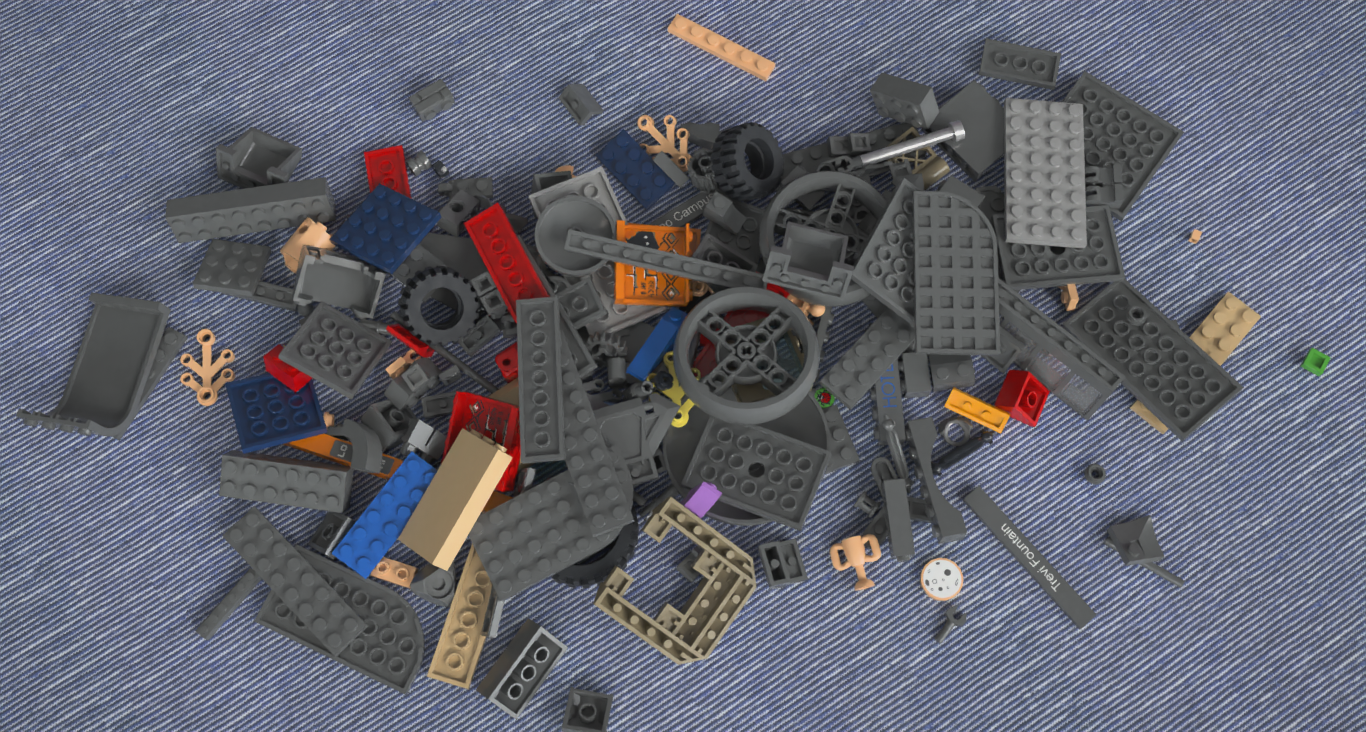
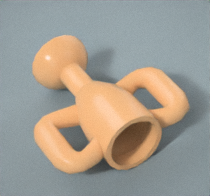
M867 534L863 537H850L842 540V543H836L830 547V557L836 570L842 571L851 566L855 567L859 580L855 584V591L875 586L871 579L866 578L863 567L865 562H874L881 557L880 546L875 535ZM867 541L870 542L872 556L865 553L864 544ZM838 549L844 550L847 561L843 564L840 562Z

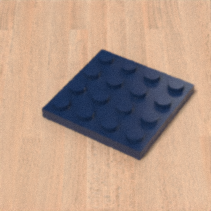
M379 183L334 233L330 241L333 245L393 274L442 217L440 212Z
M270 373L225 383L243 454L327 433L312 379L297 392L291 390Z

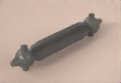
M885 414L880 426L886 430V439L897 474L901 479H905L906 491L910 493L914 481L908 477L909 470L898 434L893 429L896 426V422Z

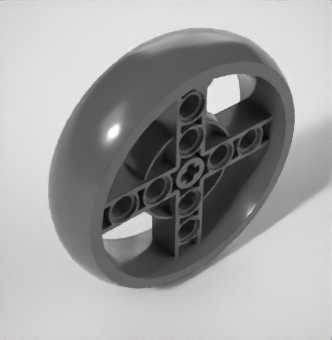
M817 171L790 181L772 197L762 215L759 228V245L765 266L767 265L771 246H776L774 233L784 236L788 221L849 236L848 243H851L853 247L846 248L844 264L851 259L856 261L868 238L859 236L855 222L847 215L852 200L854 199L866 207L877 222L888 203L887 200L868 182L844 172ZM821 191L835 192L830 209L819 210L808 218L784 210L791 201L802 195ZM837 201H843L846 205H839ZM831 219H838L840 223H834ZM858 284L848 286L844 301L780 286L790 295L801 301L824 307L850 305L871 295Z
M757 287L729 288L703 299L682 321L673 347L675 374L687 397L708 415L721 421L740 425L769 422L793 410L812 388L820 363L818 339L807 316L786 297ZM735 310H755L770 314L758 327L753 325L731 327L719 317L721 314ZM771 326H777L778 328H777V329H772V328H770V327H771ZM712 328H718V329H720V330H718V331H712L711 329H712ZM790 328L798 336L804 352L803 367L797 380L777 364L778 353L775 343ZM697 331L716 346L715 361L717 367L700 383L695 378L689 364V347ZM762 339V340H764L765 342H763V343H758V342H756V340ZM732 340L735 343L728 344L727 341ZM758 366H765L766 369L760 370V369H758L757 367H758ZM735 367L736 370L730 371L727 368ZM780 379L782 382L776 383L773 380ZM721 381L722 384L715 385L713 384V382ZM760 382L776 395L771 399L752 403L734 402L721 398L734 383L753 385Z

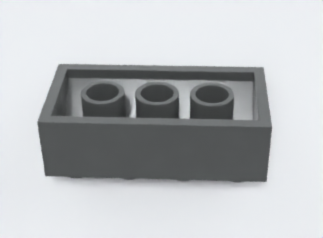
M528 618L476 691L517 720L568 647L543 627Z

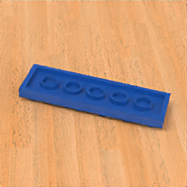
M411 451L331 554L366 579L401 535L438 470Z

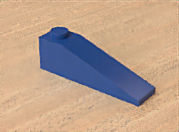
M672 307L659 321L627 368L626 373L644 381L661 363L665 354L673 349L676 334L687 313Z

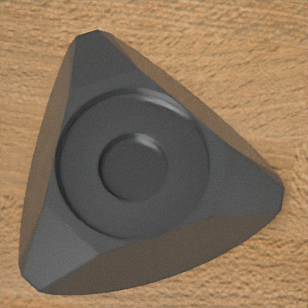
M454 560L448 571L431 563L426 565L413 578L410 584L411 591L428 602L450 608L457 589Z

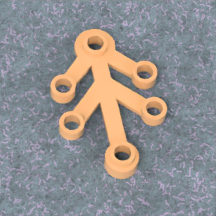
M648 115L639 117L638 127L643 131L649 132L661 144L649 146L642 143L640 147L646 146V153L648 155L658 154L661 151L669 153L673 157L671 160L683 172L688 171L687 165L690 161L689 159L692 158L688 154L689 131L685 128L678 129L677 137L680 139V151L675 148V125L677 124V119L674 116L667 115L664 118V124L667 126V139L654 127L653 118ZM672 118L673 122L668 124V120ZM646 119L647 124L643 126L642 121ZM685 131L686 135L681 138V132ZM684 158L685 164L681 165L680 161Z
M202 329L197 334V340L202 345L203 367L195 362L194 357L188 353L183 354L180 361L185 367H190L203 378V387L195 381L194 376L190 373L182 374L180 380L185 386H190L197 392V400L201 405L211 406L218 399L217 392L226 382L233 381L235 373L231 369L226 368L213 384L212 377L226 363L232 362L235 359V354L231 350L225 349L212 365L211 345L215 342V335L209 329ZM210 337V340L205 342V338ZM231 353V356L225 359L226 354ZM186 358H190L188 363H185ZM228 372H231V376L229 378H225V375ZM190 377V381L185 382V379ZM207 394H211L209 399H205Z

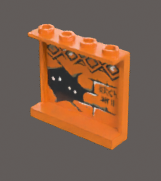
M623 220L616 221V240L687 257H692L693 251L689 250V242L692 243L693 231L689 230V224H686L685 227L625 225ZM614 262V304L687 307L693 297V290L689 289V281L692 280Z

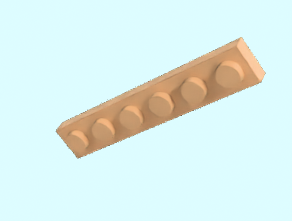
M679 14L675 16L668 27L669 33L764 81H767L775 68L774 62Z

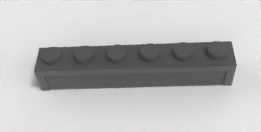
M250 568L195 631L209 641L262 578Z

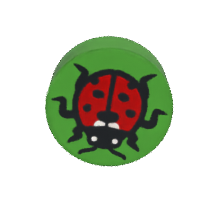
M825 388L817 390L814 395L822 409L832 406L835 397Z

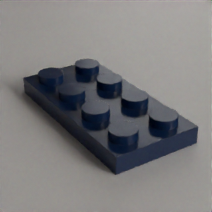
M624 129L595 155L646 210L652 207L675 185V182Z

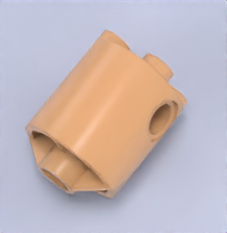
M307 217L280 250L284 256L285 266L292 272L297 273L303 245L332 251L335 245L331 243L330 238L333 235L325 232L327 228L318 221L315 223Z

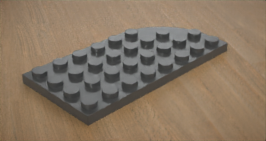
M913 191L915 354L999 356L1001 352L997 239L991 223L977 206L959 195L942 191Z

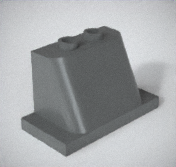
M250 127L230 147L219 144L215 148L218 178L242 189L289 182L292 173L302 158V148L253 127Z
M788 221L782 247L771 246L762 281L844 301L854 270V266L844 264L849 236Z

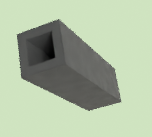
M905 479L884 480L881 488L891 560L897 559V562H907L915 555Z

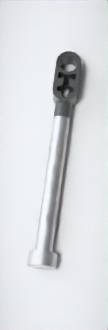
M957 120L950 122L948 128L854 158L841 156L822 162L818 165L816 172L836 170L849 174L851 171L866 165L881 162L952 139L954 142L965 139V131L961 121ZM843 164V166L847 167V169L844 170L843 167L840 168V165Z

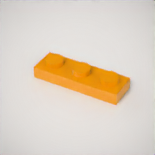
M953 387L944 407L999 433L1002 432L1010 417V413Z

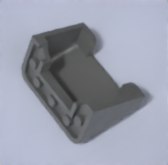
M303 245L299 257L292 300L301 306H307L312 301H322L326 304L351 309L355 313L354 316L359 319H373L386 273L384 270L359 257L315 246Z

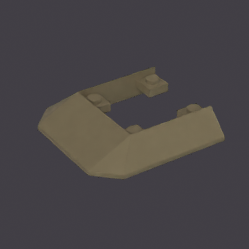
M669 496L652 510L653 514L641 530L660 543L670 528L673 527L702 548V551L691 567L703 575L704 578L679 612L665 602L654 619L650 618L622 597L634 581V578L616 565L605 581L600 583L593 604L680 665L704 660L710 656L757 587L753 558Z

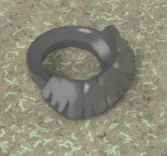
M953 417L943 420L938 426V431L940 435H943L944 440L948 444L961 446L968 441L973 425L965 417ZM952 424H959L964 431V438L960 442H953L948 436V431Z

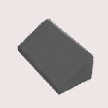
M663 151L653 159L680 188L689 180V177Z

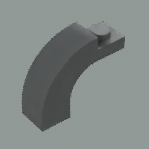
M344 419V424H337V427H328L327 435L351 441L353 447L351 469L364 473H380L382 445L377 433L371 427L349 419Z

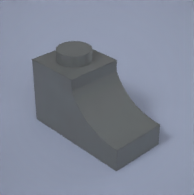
M715 191L706 205L702 216L737 236L747 217L734 207L733 201Z

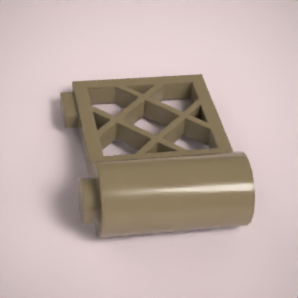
M911 127L886 147L906 141V137L910 134L915 138L921 135L914 127ZM930 146L915 150V159L906 158L902 154L901 157L896 156L886 160L887 162L892 161V163L904 162V159L914 162L912 174L922 173L924 190H927L950 171L946 161L937 156ZM918 151H926L930 157L927 160L918 159Z

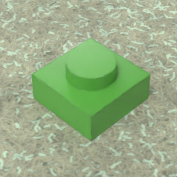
M1311 348L1306 354L1301 367L1320 376L1323 374L1331 357Z

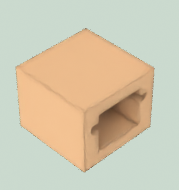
M1194 229L1188 241L1196 244L1202 232Z

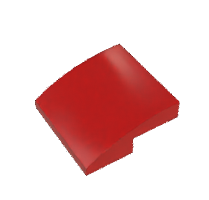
M400 324L387 326L386 330L388 333L417 354L425 358L432 357L435 350L425 342L423 343L418 340L417 337L413 336L411 332Z

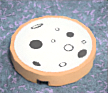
M937 558L924 566L920 574V584L928 597L937 601H946L952 599L960 592L963 586V575L955 562L947 558Z

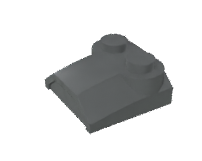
M570 687L562 732H607L613 694L609 695Z

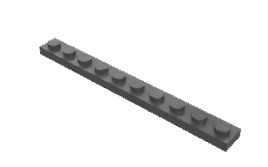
M570 229L568 230L564 251L725 288L757 287L766 289L768 284L762 281L764 274Z

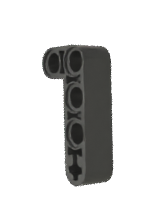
M611 358L607 360L610 388L624 389L637 382L643 383L644 381L626 373L631 363H626L625 359ZM664 360L661 361L652 373L657 375L659 371L669 373ZM651 378L650 382L654 383V378Z

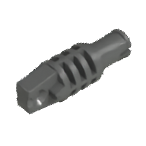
M637 382L627 387L622 393L624 395L622 402L641 397V400H644L653 391L651 390L654 387L652 382Z

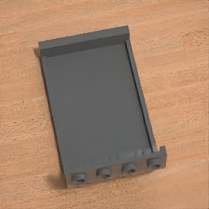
M91 292L88 300L93 302L95 307L59 404L47 415L36 411L30 413L19 408L16 417L23 419L24 424L37 427V425H41V427L50 430L59 428V430L67 433L77 431V433L85 436L95 434L110 437L122 432L130 424L137 411L171 309L157 301Z

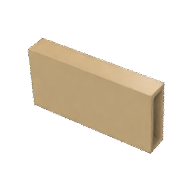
M462 428L398 538L399 541L425 560L448 571L513 458L505 453L507 451L505 447L497 443L494 445L495 442L473 429L468 432Z

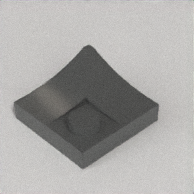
M1150 515L1130 522L1111 525L1107 529L1125 566L1161 561L1164 558Z

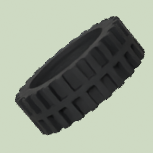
M632 505L631 513L635 522L627 524L622 528L612 548L605 556L592 563L573 564L550 577L559 584H567L568 587L582 586L583 588H590L589 585L597 584L599 586L601 582L603 583L615 565L624 570L627 567L628 560L633 558L635 546L638 544L639 525L634 505Z

